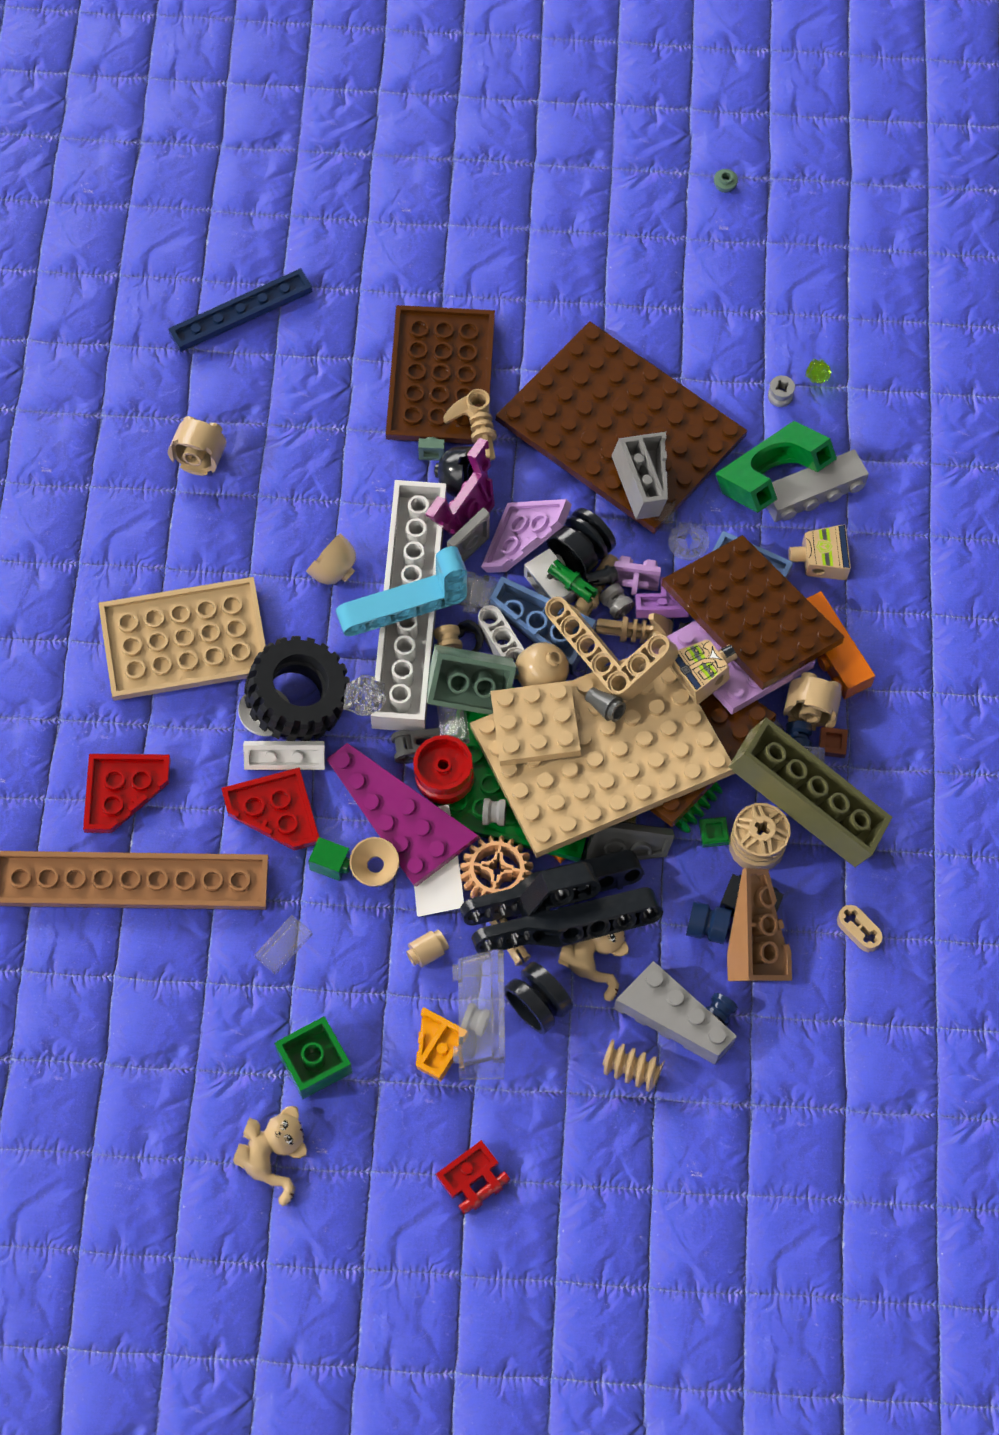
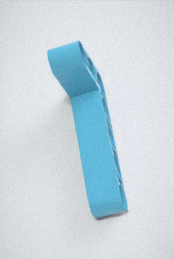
M446 547L436 554V575L355 599L338 606L336 614L344 635L355 636L464 601L467 597V570L458 547Z

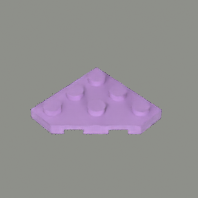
M567 499L507 503L481 568L487 573L507 572L564 526L572 504Z

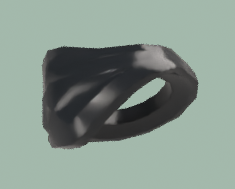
M472 620L460 622L457 625L460 629L458 639L463 637L465 633L474 634L476 645L471 651L479 652L484 642L482 629Z

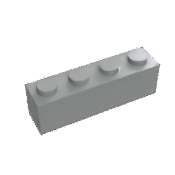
M855 449L836 456L837 459L819 472L806 468L772 482L777 500L766 508L774 522L782 519L784 521L789 520L799 512L804 510L812 511L819 504L827 501L834 502L846 493H856L862 490L869 473Z

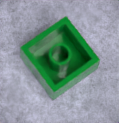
M325 1016L274 1042L276 1052L302 1100L352 1073L351 1063Z

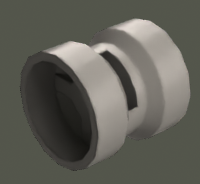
M619 583L609 586L599 596L600 602L604 606H608L610 609L609 613L615 620L627 615L635 606L633 600L629 596H625L624 589Z

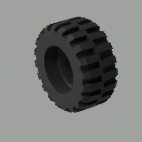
M292 636L289 641H287L286 637L277 639L275 645L269 643L264 647L263 652L257 654L247 676L244 693L246 694V707L252 708L250 716L253 721H260L259 727L264 732L268 729L273 732L272 737L279 739L280 736L286 737V741H295L296 738H300L301 741H310L312 736L318 739L335 726L349 698L350 678L346 676L347 668L345 664H339V655L336 652L331 654L328 651L329 646L326 644L318 645L314 643L315 639L307 637V640H301V636ZM284 673L302 674L315 683L320 692L321 699L309 706L293 705L285 701L277 693L273 680Z

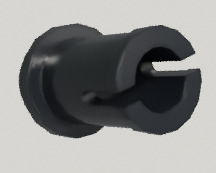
M605 565L604 569L583 575L584 579H587L586 582L594 588L608 583L613 585L619 579L615 566L610 567L609 565Z

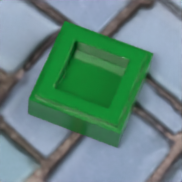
M726 817L699 819L702 848L730 844Z

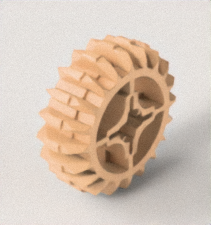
M491 835L488 837V843H485L482 839L478 840L479 848L471 845L469 847L471 854L465 853L463 855L465 862L460 864V870L463 871L460 875L461 881L466 882L464 884L465 891L472 890L470 893L471 898L511 889L531 875L532 872L530 870L533 869V863L528 861L530 854L528 852L522 853L523 845L520 844L514 847L513 838L508 843H505L502 835L499 837V841H494ZM494 855L492 860L479 863L483 858ZM503 855L513 860L518 868H513V865L507 864L503 859ZM499 862L500 874L497 875V880L494 881V869L497 868V863ZM476 875L487 879L491 884L490 888L484 886L477 879ZM516 880L510 886L499 889L502 883Z

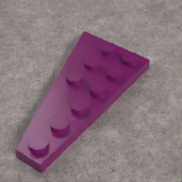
M346 743L326 759L380 838L386 839L396 848L399 855V865L414 886L417 887L481 838L350 744Z

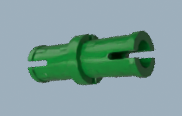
M558 559L553 562L555 566L553 564L550 565L547 573L563 583L566 590H572L586 600L587 603L593 601L591 597L595 598L599 590L582 579L579 572H573Z

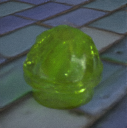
M812 359L806 370L805 377L809 378L812 383H824L830 378L831 370L830 366L825 363V360Z

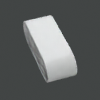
M493 605L481 608L478 615V626L482 629L484 640L493 655L516 660L518 655L524 651V648L502 612ZM486 619H493V620H495L496 622H495V623H492V624H488V623H485L484 621H485ZM502 639L508 641L509 643L501 645L498 644L497 641ZM517 668L514 679H518L517 675H519Z

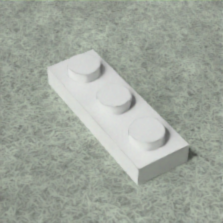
M244 741V770H291L299 767L300 770H325V741Z

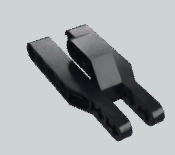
M623 850L534 872L511 889L471 898L460 906L464 922L471 926L519 914L523 917L483 927L475 931L472 935V942L476 952L482 955L527 944L562 947L657 922L663 915V910L654 891L648 887L550 911L551 908L593 898L602 891L614 888L618 890L623 889V886L634 884L641 880L645 873L635 852L632 850Z

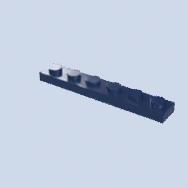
M300 268L168 328L169 335L179 352L185 351L313 292L312 285Z

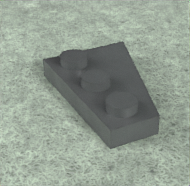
M620 822L590 835L581 861L623 850H632L635 852L638 860L667 857L675 835L673 829Z

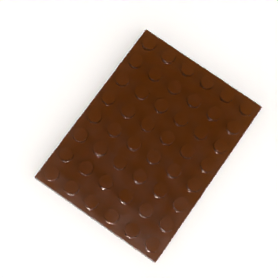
M591 321L496 414L495 421L653 534L659 530L747 434L745 428ZM666 432L665 451L667 452L665 466L668 499L660 516L636 520L612 459V453L619 438Z

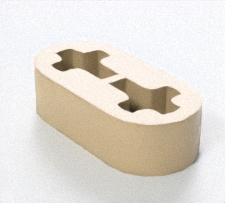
M846 905L842 907L837 917V924L840 929L861 950L865 952L877 950L883 938L880 929L857 906ZM845 914L848 916L855 915V924L852 921L846 923L844 921L846 918ZM865 934L868 936L873 934L875 936L873 942L868 941L866 943L864 941Z

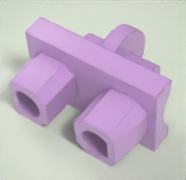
M621 556L619 561H615L614 566L619 577L615 583H619L624 587H631V595L637 594V588L658 591L661 567H658L656 560L647 559L642 565L633 563L631 557Z

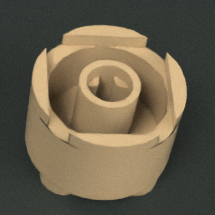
M186 416L179 424L169 446V458L173 463L176 459L181 463L180 468L194 475L204 476L208 474V471L215 472L226 447V439L222 434V427L216 423H206L196 420L191 416Z
M811 672L802 673L801 677L792 680L789 684L783 711L784 716L786 714L789 716L788 722L806 721L811 723L812 731L816 730V726L833 728L837 721L842 696L841 684L836 681L817 678Z

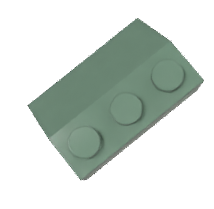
M435 644L429 669L427 704L488 715L492 714L493 707L490 691L512 688L517 668L513 658Z

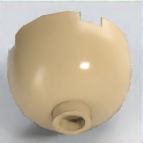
M340 533L321 552L320 556L316 559L317 561L314 560L306 570L312 578L322 584H335L341 579L346 582L355 572L352 568L356 561V552L353 545Z
M534 643L522 651L515 661L519 672L517 678L523 687L563 682L567 680L569 675V662L566 655L559 647L551 643Z

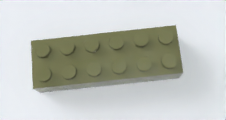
M767 717L749 731L728 767L733 769L734 773L854 867L873 855L892 819L891 815Z

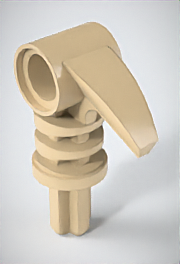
M475 389L468 396L455 402L446 412L443 420L447 424L462 415H467L472 425V442L475 444L478 438L488 440L489 448L485 449L486 457L492 461L495 459L493 441L496 440L497 434L493 429L494 425L492 415L490 414V396L485 390ZM475 404H482L483 406H481V407H476V406H474V405H475Z
M657 613L649 614V625H647V620H642V624L638 623V619H633V623L629 622L627 616H623L622 621L599 618L596 622V633L620 636V642L631 638V642L635 643L636 639H640V643L644 644L645 640L656 634H662L666 637L672 634L673 621Z

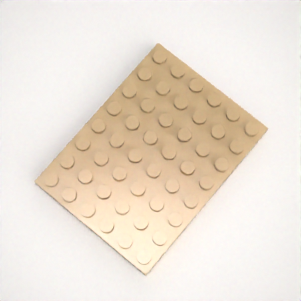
M666 645L661 646L659 654L666 650ZM629 657L620 660V662L623 663ZM646 663L640 666L639 672L644 671ZM610 665L605 666L603 671H607L610 668ZM670 666L635 698L628 701L623 700L626 704L625 712L615 722L605 720L585 700L586 693L592 687L612 694L594 672L571 681L581 756L500 766L493 713L470 723L471 730L536 858L658 807L667 801L679 798L735 774L732 771L733 769L728 768L732 761L700 704H695ZM626 681L621 683L619 691L625 688Z

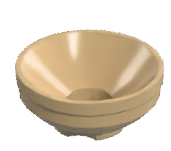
M380 837L366 838L360 841L352 850L349 861L350 869L353 876L360 883L369 887L383 886L389 883L397 874L399 855L396 848L386 839ZM375 857L382 859L384 862L383 869L377 873L371 872L368 869V862Z

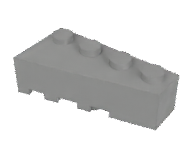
M654 961L615 1001L614 1010L627 1014L643 1026H649L658 1031L663 1037L678 1042L685 1049L714 1065L730 1050L737 1037Z

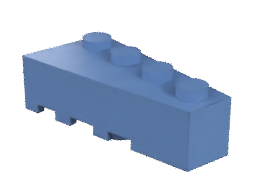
M501 577L490 597V604L498 607L507 622L531 642H547L559 647L566 655L569 662V673L573 675L581 660V656L547 617L545 606L550 599L505 577ZM564 607L559 610L558 616L563 613ZM581 614L591 628L596 631V620ZM579 626L575 627L573 634L578 632Z

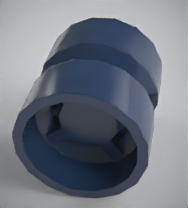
M694 901L686 936L701 939L704 935H707L709 941L724 945L732 910L721 907L711 910L709 904Z

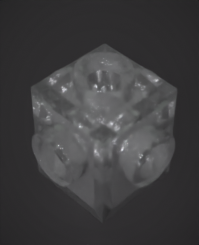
M361 675L359 678L347 683L343 709L355 712V714L360 716H370L372 713L382 709L386 699L384 693L385 683L375 681L376 678L369 675Z

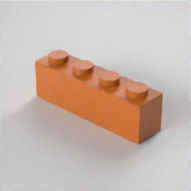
M822 591L806 598L844 636L842 644L817 658L820 668L824 672L827 671L831 681L841 684L844 700L871 687L875 674Z

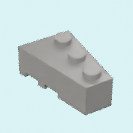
M666 432L619 438L612 453V459L636 520L660 516L668 499L665 466L667 452L665 451Z

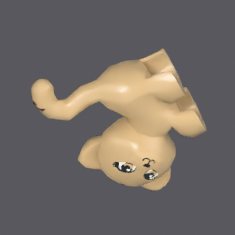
M621 931L563 946L558 963L570 968L579 977L588 978L595 982L607 983L608 988L603 996L606 1001H612L618 993L619 982L614 974L596 971L594 953L598 952L606 955L611 953L615 956L627 955L629 948L625 942V933Z
M288 1106L279 1115L270 1118L264 1131H260V1124L257 1120L249 1118L243 1132L244 1137L249 1140L248 1145L239 1143L233 1158L234 1164L245 1169L247 1174L254 1180L263 1181L271 1186H282L284 1191L278 1198L281 1206H287L293 1199L295 1186L290 1177L272 1173L270 1154L274 1152L277 1155H289L293 1158L306 1156L307 1148L303 1142L304 1134L302 1125L298 1120L299 1112L296 1106Z

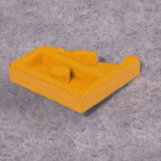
M423 1007L421 1010L422 1021L418 1037L419 1050L416 1056V1067L418 1070L441 1082L468 1040L470 1033L468 1030Z

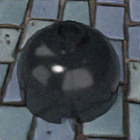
M459 446L447 450L440 458L439 463L435 465V477L438 478L439 483L446 484V492L452 496L458 495L462 484L474 472L467 457L472 446Z

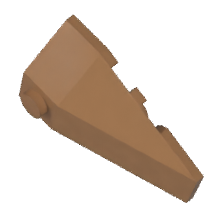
M744 868L742 870L727 951L728 981H792L791 950L789 944H785L781 929L784 928L782 919H778L775 909L777 899L768 869Z

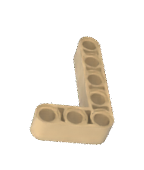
M553 597L546 603L545 613L605 687L624 701L635 698L669 667L678 656L677 645L666 636L656 634L650 637L628 659L621 663L574 606L561 597ZM564 607L563 613L558 616L559 610ZM579 626L578 632L573 634L575 627ZM595 644L593 651L588 653L589 647ZM666 645V650L659 654L661 646ZM610 662V668L604 672V666ZM646 663L644 671L639 672L640 666ZM626 681L625 688L619 691L621 683Z

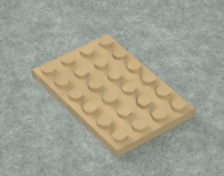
M254 577L98 603L113 701L246 679L255 657L259 652H263L266 646Z

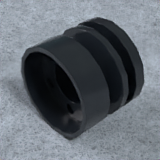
M577 508L572 516L566 519L565 526L546 540L548 548L555 555H560L565 566L573 572H579L581 577L585 573H590L597 566L598 560L604 559L607 553L611 552L616 546L615 537L606 523L596 514L585 508Z

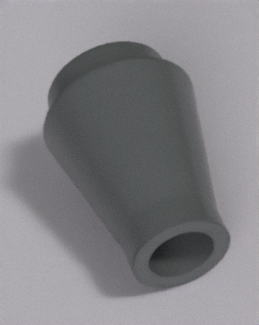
M592 687L586 693L585 700L605 720L615 722L623 716L626 704L621 697L600 691L595 687Z

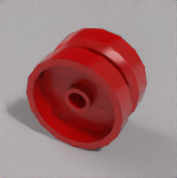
M439 735L425 740L417 748L413 758L416 785L424 797L438 804H452L463 799L470 792L474 783L472 754L465 743L456 737Z

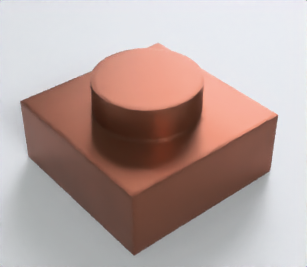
M821 727L818 755L845 758L848 730Z

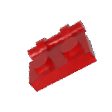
M482 1140L435 1174L452 1199L460 1193H463L466 1197V1200L458 1205L464 1215L472 1209H478L482 1206V1201L493 1193L498 1194L503 1190L502 1186L510 1181L505 1171L497 1177L493 1175L491 1170L497 1167L499 1162ZM483 1177L487 1184L477 1192H474L470 1186Z

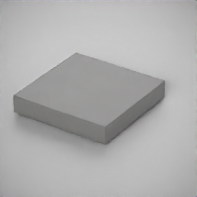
M482 508L447 541V547H458L463 562L489 539L490 513Z

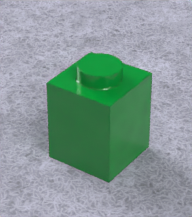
M319 837L308 860L309 868L313 872L340 881L343 873L348 874L350 870V851L345 846Z

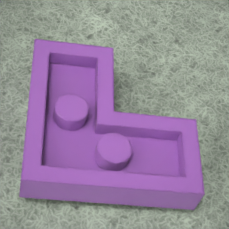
M660 577L661 593L635 594L636 618L648 619L649 614L652 613L660 614L666 618L689 617V613L661 585L662 579L665 577Z

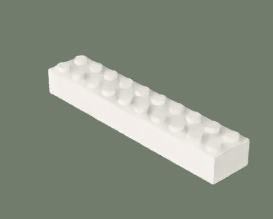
M395 480L384 591L436 575V554L442 550L444 529L429 519L425 513L437 496L446 499L445 483ZM436 611L380 628L371 709L372 729L398 731L425 729L429 669L432 660Z

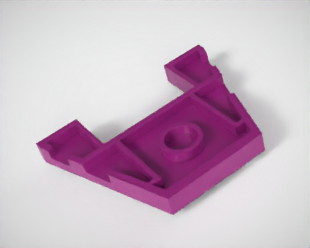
M478 438L468 452L467 457L474 472L462 484L461 491L456 498L448 504L446 499L437 496L425 513L429 519L452 536L482 508L490 513L495 506L492 479L488 478L487 473L491 467L490 458H487L485 449L489 448L488 440Z

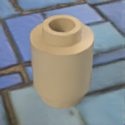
M440 930L429 931L408 944L409 950L406 951V954L414 966L418 964L422 968L445 954L444 951L449 949V945Z

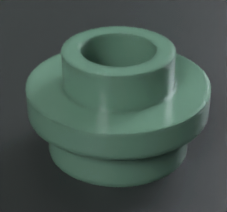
M722 169L714 175V185L720 192L728 193L737 186L738 177L732 170Z

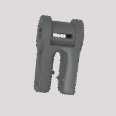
M441 728L394 732L391 735V740L396 748L395 762L399 764L412 763L416 750L420 746L419 744L434 736L442 735Z

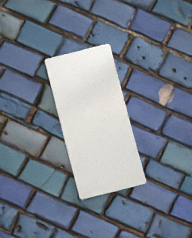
M449 805L438 806L451 816ZM458 855L417 887L414 886L418 917L459 909L464 903Z

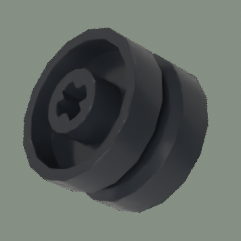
M531 962L521 971L522 980L512 979L503 987V993L512 1008L530 1027L540 1034H545L555 1025L554 1016H565L573 1008V1003L566 990L549 971L540 964Z

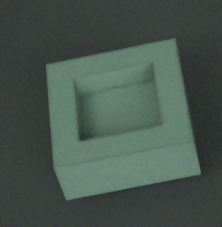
M435 437L419 438V460L440 461V458L445 453L444 439Z

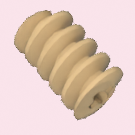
M612 1039L602 1066L604 1065V1074L608 1076L614 1069L615 1079L618 1080L625 1074V1083L629 1084L635 1078V1087L640 1088L646 1082V1091L650 1092L659 1079L665 1060L660 1066H657L656 1056H653L647 1062L646 1052H643L637 1058L635 1057L636 1048H632L627 1054L625 1053V1044L623 1043L618 1049H614L615 1040Z

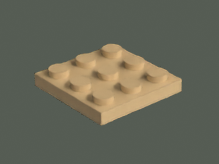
M571 681L490 691L500 766L581 756Z

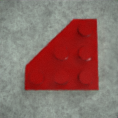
M89 754L83 824L84 833L114 832L169 784L170 755Z
M300 767L221 788L229 817L294 851L316 844L319 835Z

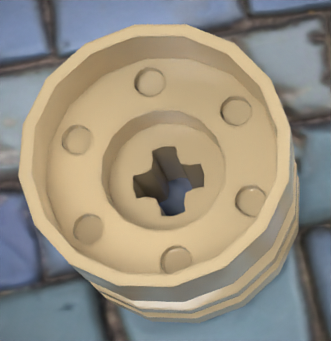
M754 803L742 809L737 814L730 835L729 851L734 861L742 868L768 870L774 868L782 860L790 838V823L786 815L779 808L768 803Z

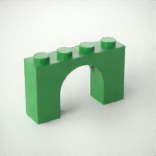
M793 421L715 474L722 494L758 513L777 500L771 479L763 475L767 470L785 463H798L815 472H819L837 458L829 437Z

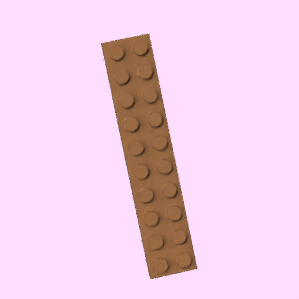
M0 851V906L266 910L269 857L266 854Z

